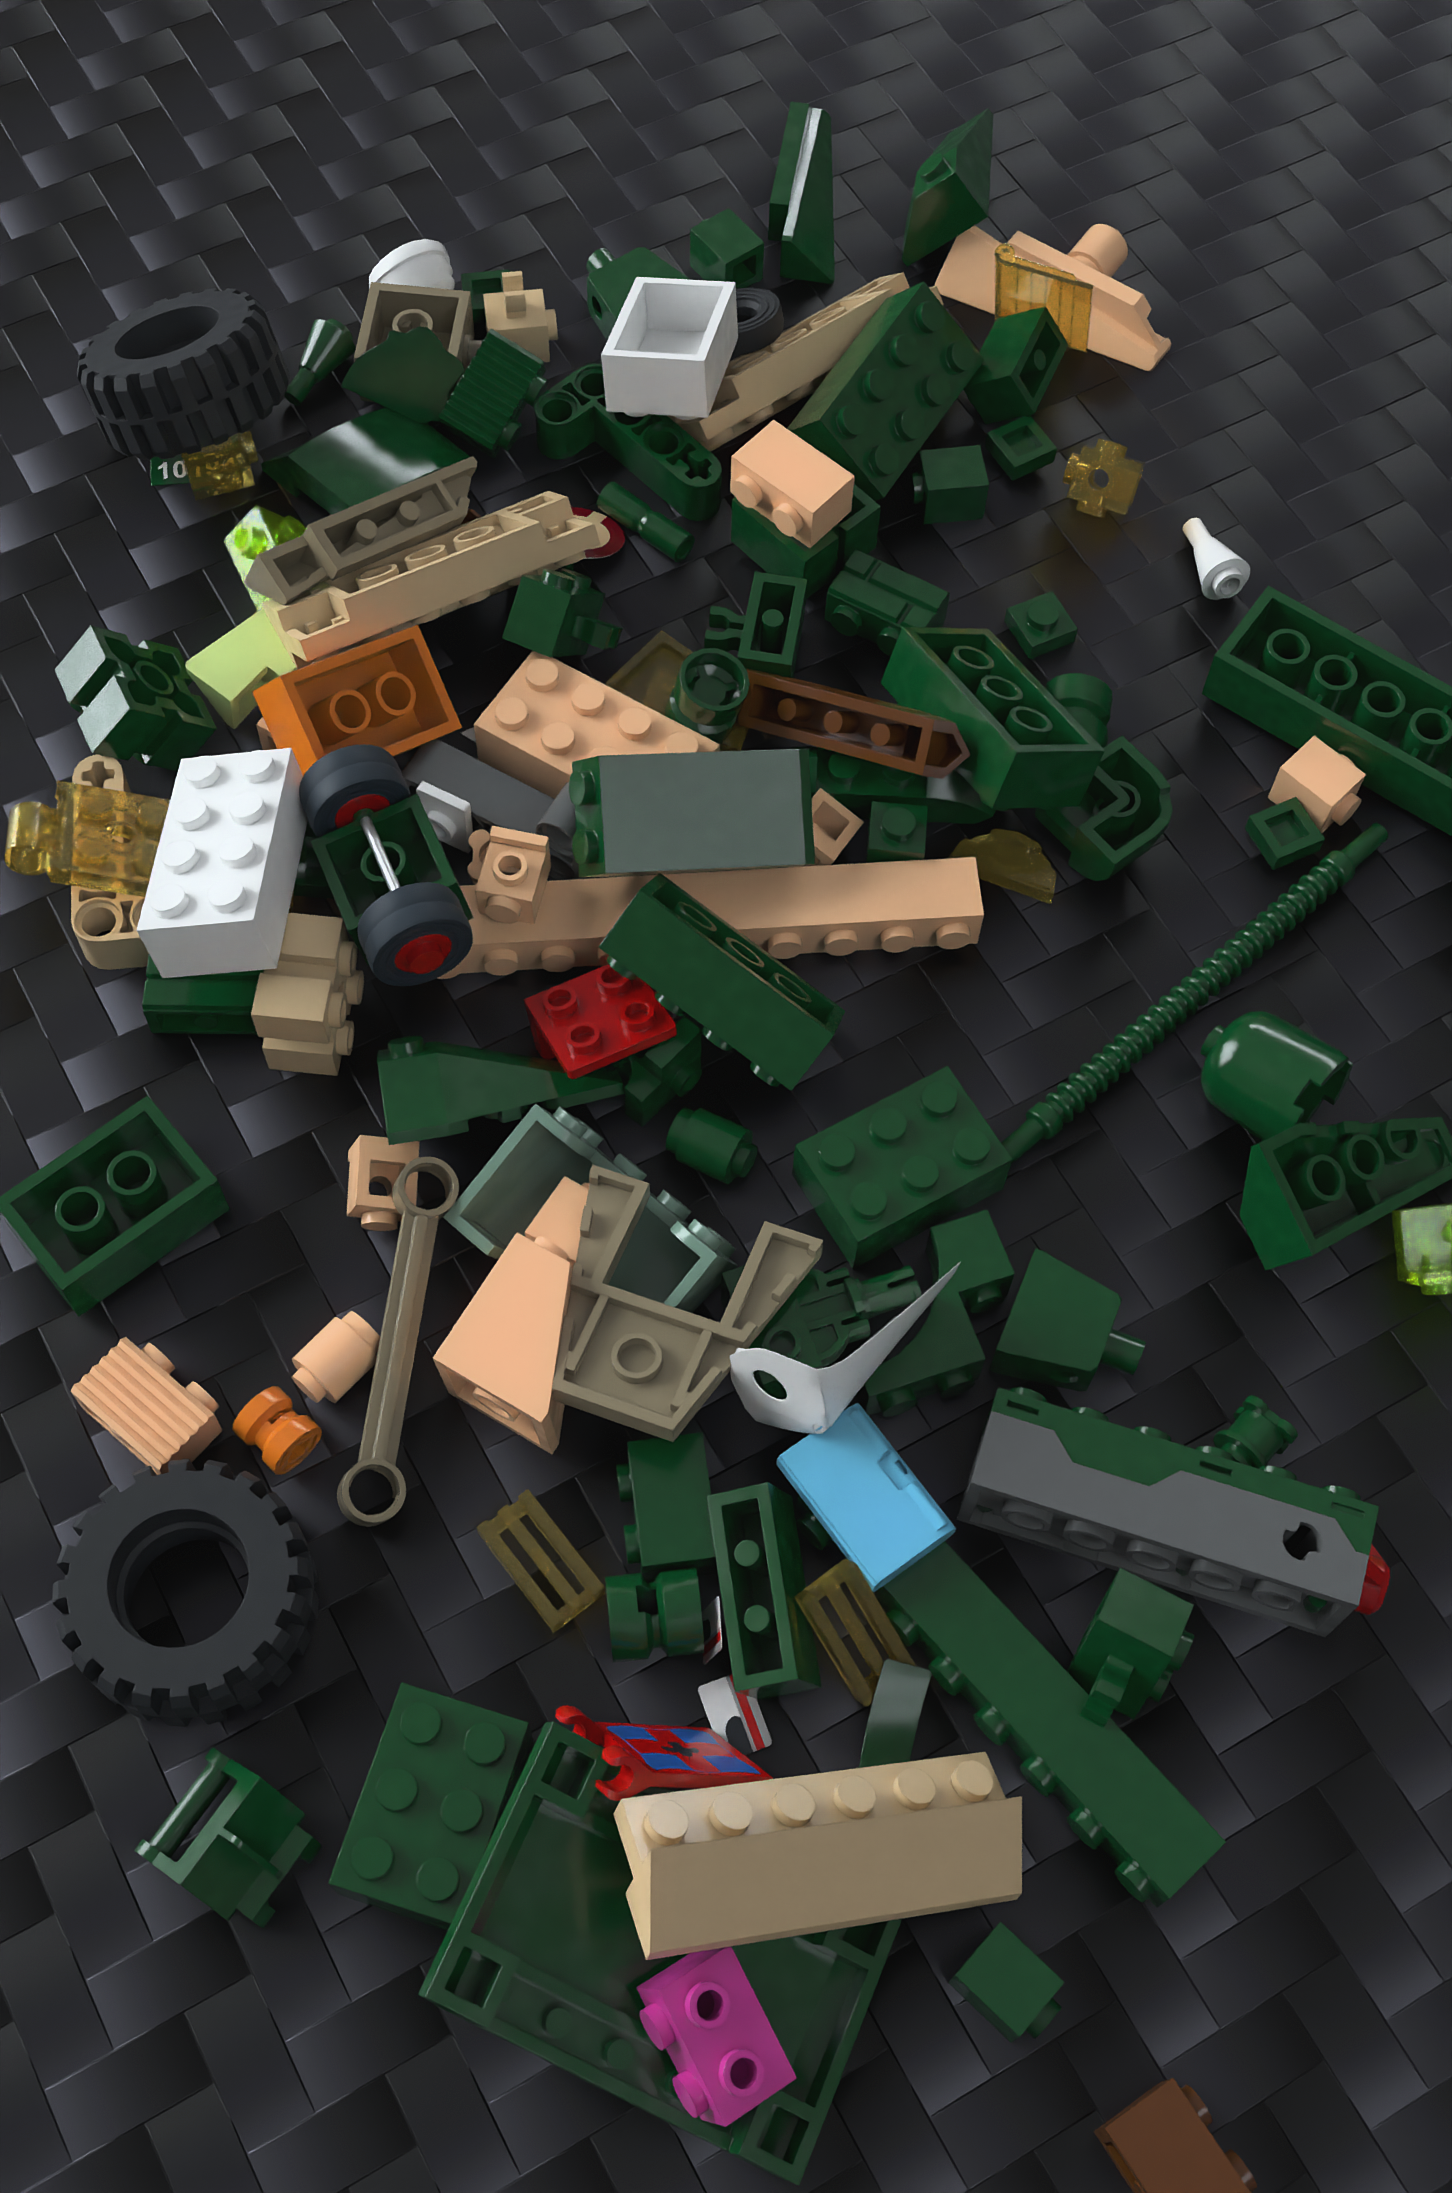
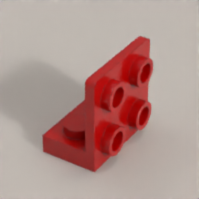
M609 964L523 999L536 1049L543 1059L550 1060L556 1057L570 1079L581 1077L677 1035L674 1020L665 1007L656 1000L655 992L651 986L639 977L636 980H630L622 976Z

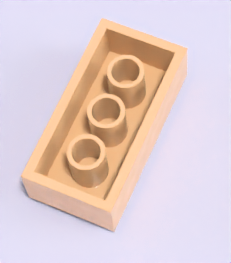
M535 651L530 653L474 723L478 760L554 799L564 785L569 782L570 776L573 773L572 762L601 755L720 751V744L557 659Z

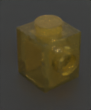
M250 431L243 434L237 433L229 437V441L217 446L215 444L206 446L200 452L189 455L187 453L180 454L195 501L255 485L250 464L259 462Z

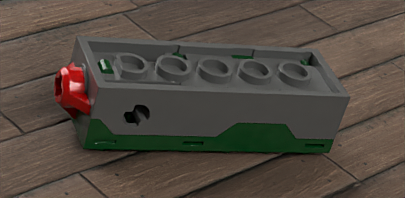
M1002 1388L997 1389L980 1435L956 1520L1109 1569L1119 1571L1122 1568L1144 1580L1322 1637H1326L1353 1611L1370 1615L1380 1609L1387 1592L1390 1569L1372 1544L1379 1506L1360 1501L1361 1497L1355 1491L1340 1486H1324L1322 1488L1297 1481V1476L1294 1473L1276 1466H1261L1258 1469L1235 1462L1234 1457L1230 1453L1216 1447L1199 1446L1194 1449L1171 1442V1437L1168 1434L1155 1428L1139 1426L1130 1429L1109 1422L1105 1414L1091 1408L1074 1407L1069 1410L1046 1403L1047 1399L1043 1395L1030 1389L1012 1388L1010 1391Z

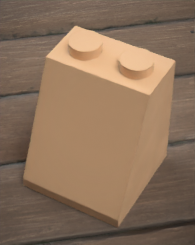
M517 1232L434 1355L433 1360L449 1394L548 1453L553 1454L559 1445L565 1404L553 1400L552 1385L564 1317L567 1315L571 1293L572 1268L570 1262L567 1261L569 1258L568 1254L554 1242L540 1236L533 1242Z

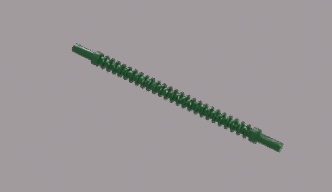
M1373 823L1342 851H1331L1320 860L1319 866H1314L1310 869L1309 875H1303L1299 879L1298 884H1293L1289 887L1288 893H1282L1278 897L1277 902H1272L1268 905L1267 911L1260 912L1257 915L1256 921H1249L1246 924L1245 930L1236 932L1235 939L1227 940L1224 948L1215 950L1213 958H1206L1203 961L1202 967L1194 968L1191 976L1184 977L1181 980V986L1172 987L1169 995L1160 997L1159 1005H1151L1148 1008V1015L1141 1014L1138 1016L1136 1024L1126 1026L1125 1034H1117L1114 1037V1044L1107 1043L1104 1045L1103 1054L1095 1053L1091 1058V1063L1082 1064L1080 1066V1074H1070L1069 1084L1060 1083L1057 1086V1093L1050 1092L1046 1095V1103L1038 1102L1026 1112V1121L1001 1142L1012 1158L1011 1164L1041 1138L1049 1140L1062 1130L1063 1122L1069 1123L1073 1120V1111L1077 1113L1084 1111L1085 1102L1092 1103L1096 1100V1092L1104 1093L1108 1089V1082L1115 1083L1119 1080V1072H1129L1131 1063L1137 1064L1142 1060V1053L1149 1054L1152 1052L1153 1044H1161L1164 1041V1034L1171 1035L1174 1033L1176 1025H1183L1186 1022L1187 1015L1192 1016L1196 1014L1198 1006H1205L1208 1003L1209 996L1215 997L1218 995L1220 987H1227L1230 984L1231 978H1237L1241 975L1242 968H1249L1252 965L1253 959L1262 957L1263 950L1271 949L1274 941L1284 938L1285 932H1290L1295 928V922H1302L1306 917V913L1314 912L1317 904H1323L1326 901L1327 895H1333L1337 892L1338 887H1342L1355 876V867L1388 840L1387 830L1381 824Z

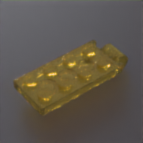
M58 780L55 798L58 800L57 808H50L42 803L29 801L16 804L10 810L4 861L11 870L23 875H39L47 872L52 883L141 897L146 896L170 799ZM113 836L125 837L131 842L120 843ZM294 889L292 893L289 913H291L293 908Z

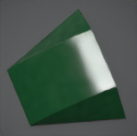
M384 408L366 413L333 427L295 449L262 462L261 467L266 474L296 498L304 492L332 515L460 462L470 456L428 423H418L391 409Z

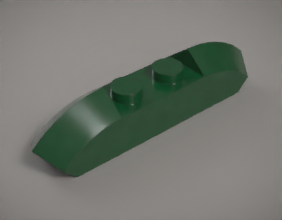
M820 747L783 748L809 749L811 799L822 788L859 819H870L872 801L928 806L927 822L978 824L993 817L996 812L995 809H991L980 800L979 794L955 770L944 779L918 775Z

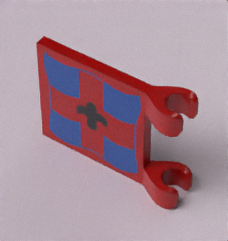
M564 1705L556 1709L555 1717L564 1724H574V1733L598 1746L603 1745L605 1747L601 1755L603 1760L612 1766L621 1765L619 1774L613 1780L602 1781L598 1779L595 1782V1787L613 1801L630 1798L649 1787L708 1788L773 1779L772 1776L710 1728L593 1722L574 1706Z

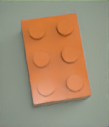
M418 624L283 674L252 691L277 749L292 748L303 776L317 760L343 747L364 744L374 745L385 749L395 757L462 728Z

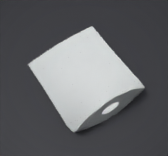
M960 1262L901 1314L891 1319L860 1348L846 1359L830 1367L814 1369L767 1349L737 1348L736 1352L730 1355V1374L733 1385L745 1409L755 1421L795 1432L823 1434L834 1424L877 1367L948 1283ZM762 1370L774 1376L785 1388L786 1399H776L767 1394L754 1379V1371Z

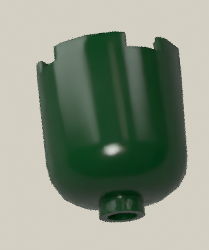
M1264 1011L1248 1012L1232 1021L1226 1028L1221 1025L1216 1026L1206 1038L1200 1052L1201 1055L1206 1057L1201 1074V1084L1206 1099L1217 1110L1262 1141L1296 1124L1312 1123L1310 1119L1318 1110L1323 1100L1332 1105L1336 1103L1353 1067V1063L1348 1061L1349 1057L1345 1056L1342 1051L1283 1018Z

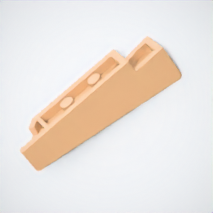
M975 225L956 237L935 282L940 295L999 317L1046 306L1067 342L1145 371H1152L1169 351L1172 344L1169 338H1164L1155 333L1147 317L1152 308L1144 294L1019 230L1008 241L1007 247Z

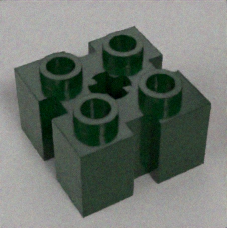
M90 625L55 669L68 703L73 709L81 713L77 721L87 745L94 754L127 761L134 756L144 765L178 771L181 759L192 758L217 730L202 697L191 694L188 689L193 679L186 671L185 662L178 648L145 639L139 646L131 645L126 634Z

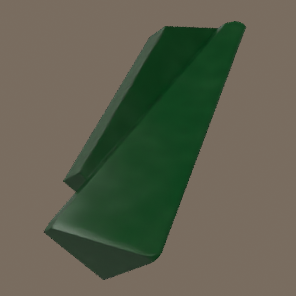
M791 101L770 198L768 240L781 241L779 277L830 284L835 281L831 117L826 110L812 108L807 103Z

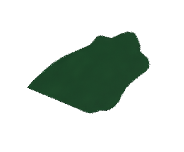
M419 326L407 333L391 330L386 341L369 349L356 359L346 374L341 387L418 423H427L431 420L440 421L438 417L449 400L450 391L457 380L463 375L465 369L462 362L456 356L444 349L442 342L428 327Z

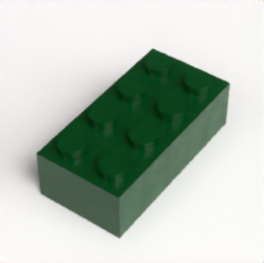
M922 282L885 299L787 429L855 476L854 484L874 501L882 499L887 495L982 365L984 358L926 283Z
M902 627L881 684L897 701V705L930 713L956 723L971 755L954 770L962 775L979 794L980 800L991 809L1007 811L1010 808H1040L1049 810L1053 807L1079 806L1105 750L989 629Z
M661 873L637 892L598 947L609 955L606 960L616 972L630 980H636L639 977L656 990L654 996L662 1006L679 1016H683L685 1012L704 1026L702 1032L708 1040L725 1051H731L733 1048L752 1061L750 1064L751 1070L764 1082L774 1087L783 1084L789 1090H793L832 1039L845 1014L844 1009Z

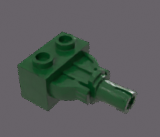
M907 1265L902 1267V1269L860 1282L858 1278H849L850 1274L846 1267L829 1273L812 1268L748 1349H767L814 1369L826 1368L841 1356L849 1343L869 1337V1318L911 1305L921 1296L918 1281L911 1282L910 1280L915 1276L913 1269ZM745 1266L722 1273L720 1300L724 1311L728 1306ZM762 1370L754 1371V1379L767 1394L776 1399H786L785 1388L774 1376Z

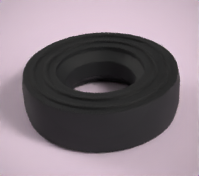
M760 288L736 289L737 321H747L738 323V340L732 356L753 353L767 347L781 335L784 327L782 307L774 293Z

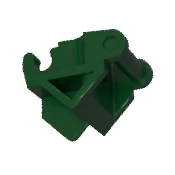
M212 1747L204 1757L208 1762L207 1766L151 1840L147 1842L142 1839L134 1851L227 1921L239 1910L263 1929L275 1913V1910L269 1906V1898L296 1860L303 1859L310 1864L323 1846L299 1827L306 1816L302 1810L261 1777ZM232 1780L236 1783L180 1860L177 1862L171 1860L172 1855L227 1782Z

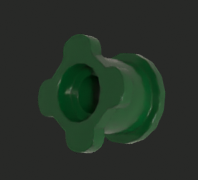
M1250 1395L1242 1403L1243 1406H1240L1234 1413L1236 1421L1228 1430L1218 1431L1214 1436L1213 1442L1216 1448L1230 1453L1234 1457L1235 1462L1259 1469L1261 1466H1268L1267 1463L1275 1453L1283 1454L1288 1448V1444H1292L1298 1437V1433L1291 1423L1281 1419L1271 1411L1263 1400Z

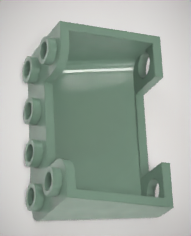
M535 1103L443 1218L487 1256L499 1260L517 1232L525 1236L526 1229L564 1176L580 1185L589 1183L592 1165L641 1181L645 1179L647 1174L621 1153L614 1160L610 1159L597 1148L603 1138L578 1117H573L560 1106L552 1114ZM663 1189L658 1197L650 1192L649 1200L608 1285L693 1313L721 1284L722 1273L735 1269L738 1266L730 1259L736 1248L709 1226L706 1227L697 1219H694L691 1224L687 1223L685 1219L691 1211L666 1190Z

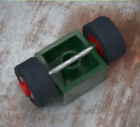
M365 744L352 745L337 749L323 756L304 774L299 786V797L311 828L318 837L312 840L311 844L353 941L367 965H370L375 976L386 984L412 986L434 980L446 974L467 956L472 947L473 934L468 920L474 917L418 794L410 797L409 788L396 760L388 751L381 747Z

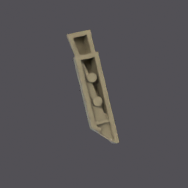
M471 456L309 524L302 536L257 554L244 580L245 585L272 600L286 605L328 577L333 581L459 526L467 515L470 501L467 497L471 477L477 467L476 459L474 456Z

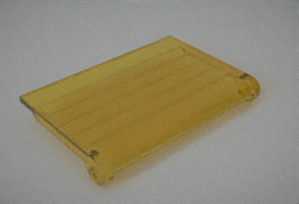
M1000 244L994 254L995 321L997 318L1046 306L1069 344L1068 347L1087 352L1094 285L1076 280L1072 273L1016 257L1012 245Z

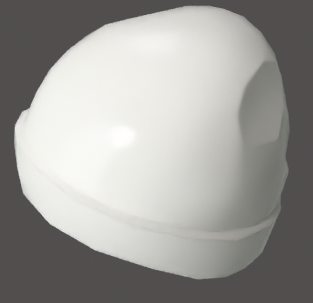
M422 239L411 241L398 247L373 268L369 276V288L371 282L454 290L453 270L445 246L439 241Z

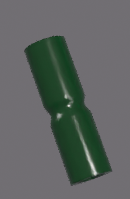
M610 482L601 491L597 500V507L632 532L639 533L642 539L675 562H681L688 556L695 541L692 534L661 513L652 511L648 504L616 482Z

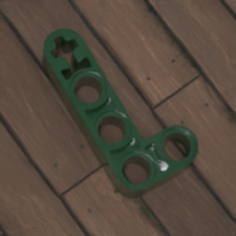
M589 364L579 368L544 392L536 400L534 410L537 446L543 455L557 460L567 459L596 441L683 517L689 520L703 521L714 517L719 511L722 468L719 460L667 415L647 414L645 416L633 417L624 412L606 411L601 364Z

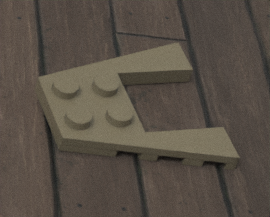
M592 1165L589 1174L588 1196L580 1226L576 1263L573 1265L570 1283L571 1293L567 1315L564 1317L552 1385L553 1400L674 1442L730 1372V1355L734 1354L737 1348L748 1349L820 1259L823 1250V1240L764 1221L719 1323L608 1285L649 1200L650 1184Z

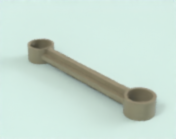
M420 1157L409 1162L397 1177L392 1190L393 1202L397 1211L402 1215L358 1463L345 1473L337 1489V1501L340 1510L348 1520L360 1526L371 1527L384 1523L400 1510L406 1497V1483L402 1473L396 1467L397 1454L438 1222L455 1203L459 1192L458 1178L454 1170L446 1162L435 1157ZM421 1171L438 1177L444 1185L446 1201L438 1208L430 1210L421 1209L412 1204L404 1189V1184H406L410 1174ZM363 1470H374L381 1473L389 1480L392 1486L393 1503L386 1511L380 1514H363L354 1507L350 1500L349 1487L354 1477Z

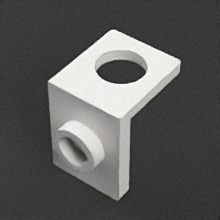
M422 781L416 789V794H418L438 839L469 854L471 849L468 839L473 833L470 803Z

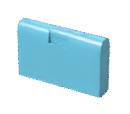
M859 1403L845 1409L834 1424L823 1434H809L777 1458L776 1465L872 1592L877 1591L955 1533L956 1527Z

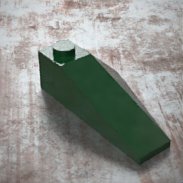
M989 108L950 132L917 171L904 233L902 261L907 267L988 217L993 114Z

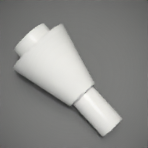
M1192 518L1188 520L1183 526V532L1194 548L1195 561L1204 596L1212 600H1218L1236 595L1250 576L1249 564L1216 538L1212 537L1201 519Z

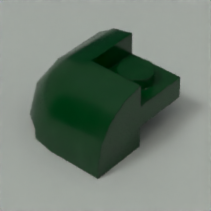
M1123 735L1103 748L1105 752L1079 806L1053 807L1049 810L1036 808L1035 817L1071 852L1068 865L1082 876L1094 881L1109 879L1148 852L1168 828L1173 812L1169 794L1170 784L1160 770Z

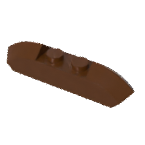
M745 668L748 672L750 686L744 704L737 714L735 721L737 725L918 775L944 779L971 755L956 723L945 718L824 685Z

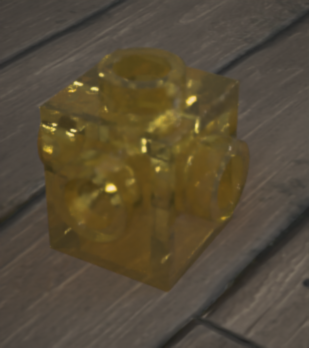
M1098 438L1096 447L1084 445L1080 455L1072 452L1062 483L1070 485L1067 497L1078 500L1076 506L1078 511L1105 518L1107 510L1127 515L1130 513L1146 462L1126 457L1127 446ZM1098 469H1103L1108 474L1109 481L1106 487H1100L1095 482V473Z

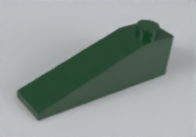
M407 1036L390 1040L388 1042V1049L378 1050L377 1056L389 1145L469 1131L468 1122L472 1118L483 1115L488 1119H498L502 1123L521 1119V1115L530 1111V1104L542 1102L543 1108L554 1110L558 1109L559 1106L568 1108L624 1094L623 1082L617 1070L599 1068L576 1079H570L559 1061L437 1041L424 1043L422 1036Z
M1442 1117L1389 1119L1384 1122L1359 1123V1120L1343 1121L1330 1125H1316V1122L1296 1124L1252 1146L1240 1218L1265 1270L1312 1256L1452 1179V1136Z

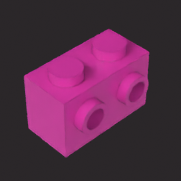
M732 1947L689 1953L636 1987L645 2005V2008L640 2011L643 2027L659 2050H667L678 2072V2075L672 2080L674 2089L682 2105L692 2117L697 2118L700 2116L703 2121L726 2127L797 2078Z

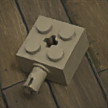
M371 282L354 354V362L364 352L386 341L389 331L395 330L407 333L413 328L421 326L428 327L442 342L444 349L462 362L465 373L466 368L471 363L472 358L483 341L474 340L471 292ZM461 377L457 380V382H456V383L454 384V386L452 387V389H451V391H450V394H449V398H450L451 393L455 390L456 385L460 382ZM360 396L361 401L373 402L363 396Z

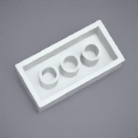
M292 748L256 750L244 753L181 759L136 930L162 978L277 969L308 822L299 797V786L303 774Z

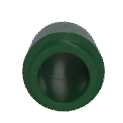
M687 1107L683 1108L674 1119L665 1144L666 1150L676 1154L677 1162L725 1184H730L736 1176L746 1177L754 1164L758 1152V1146L752 1144V1130L703 1108H699L696 1111Z

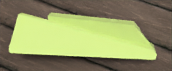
M264 608L187 660L185 664L186 671L225 723L233 729L256 707L257 702L252 691L283 674L297 670L267 617Z

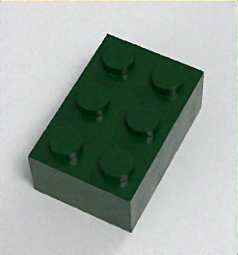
M946 1066L796 1144L792 1176L852 1269H855L1002 1190L1012 1158L950 1068Z
M148 1095L0 1196V1214L78 1317L230 1209L217 1178Z
M401 1682L328 1884L340 1896L448 1931L522 1773L533 1740L529 1722Z

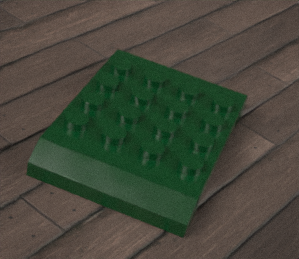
M553 1721L545 1722L418 1995L441 2009L755 2167L790 2183L800 2185L902 1919L731 1946L797 2078L726 2127L703 2121L700 2116L697 2118L692 2117L682 2105L674 2089L672 2080L678 2075V2072L667 2050L661 2051L654 2045L640 2019V2011L645 2008V2005L636 1987L688 1954L651 1960L645 1959L625 1894L634 1878L613 1815L620 1801L608 1799L595 1787V1782L598 1779L602 1781L613 1780L619 1774L621 1765L612 1766L603 1760L601 1755L604 1748ZM649 1787L632 1797L674 1791L667 1787Z

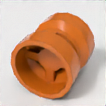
M272 1386L257 1394L244 1406L236 1417L232 1430L246 1445H256L262 1451L263 1462L276 1475H282L298 1466L312 1452L321 1438L322 1430L308 1415H298L292 1409L293 1402L291 1398L279 1386Z

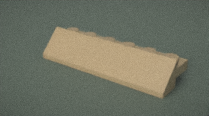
M904 272L873 280L783 331L767 347L753 353L740 355L730 361L708 418L698 417L692 420H682L675 416H667L711 452L812 394L818 389L885 299L910 288ZM937 286L929 287L940 303L944 305Z
M547 491L452 528L333 581L328 577L289 604L283 605L271 599L263 602L262 605L297 669L417 624L432 621L439 616L466 605L484 600L491 595L519 585L522 575H542L544 568L556 570L586 558L585 550L600 545V540L594 523L574 517L567 496Z
M986 1752L623 1798L613 1814L634 1878L625 1894L646 1960L1017 1900L1022 1894V1796L1005 1797Z

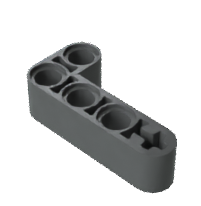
M437 739L420 745L401 771L409 788L410 797L416 794V789L424 781L469 802L471 805L473 832L484 829L490 834L492 826L547 836L549 838L551 869L548 877L553 880L583 878L579 877L578 863L572 851L573 836L576 832L575 805L569 796V782L564 785L554 799Z

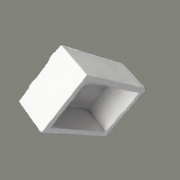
M636 277L601 354L606 411L624 412L633 417L656 414L671 415L682 420H692L698 417L708 418L738 340L736 283Z

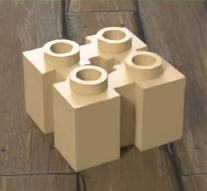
M288 913L277 969H265L264 973H260L251 1012L258 1037H264L262 1049L269 1069L338 1076L341 1056H349L351 1054L354 1041L353 1021H347L346 1015H350L352 1004L359 1005L361 1003L364 974L362 970H356L357 946L355 942L349 941L343 918Z

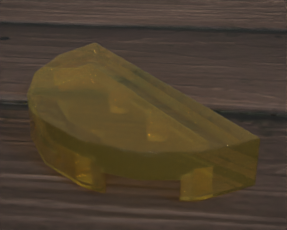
M999 828L992 829L990 834L976 836L971 840L964 839L960 841L949 856V858L976 857L979 879L1051 904L1056 882L1055 870L1051 868L1050 862L1041 853L1042 847L1040 844L1020 832Z

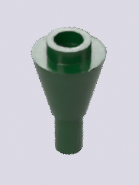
M322 319L314 320L298 367L299 371L284 394V397L290 403L300 406L315 383H319L355 353L356 347L352 341V333L345 325L334 319H328L327 321Z

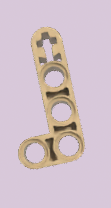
M99 754L88 756L79 762L74 769L72 777L71 923L73 931L86 959L91 965L99 969L111 970L146 967L149 953L136 931L146 893L135 894V803L123 768L115 758ZM111 882L106 886L98 888V886L103 883ZM112 930L104 936L96 937V935L103 931Z

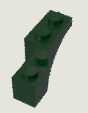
M988 1210L931 1227L925 1252L930 1264L933 1285L959 1262L960 1264L948 1283L934 1298L930 1314L914 1339L901 1352L878 1366L856 1393L859 1404L868 1415L880 1411L885 1417L899 1415L916 1406L918 1403L917 1399L938 1392L943 1398L956 1396L972 1388L975 1385L974 1380L979 1379L986 1357L965 1309L969 1308L971 1313H981L1001 1304L1004 1301V1297L1008 1295L1015 1275Z

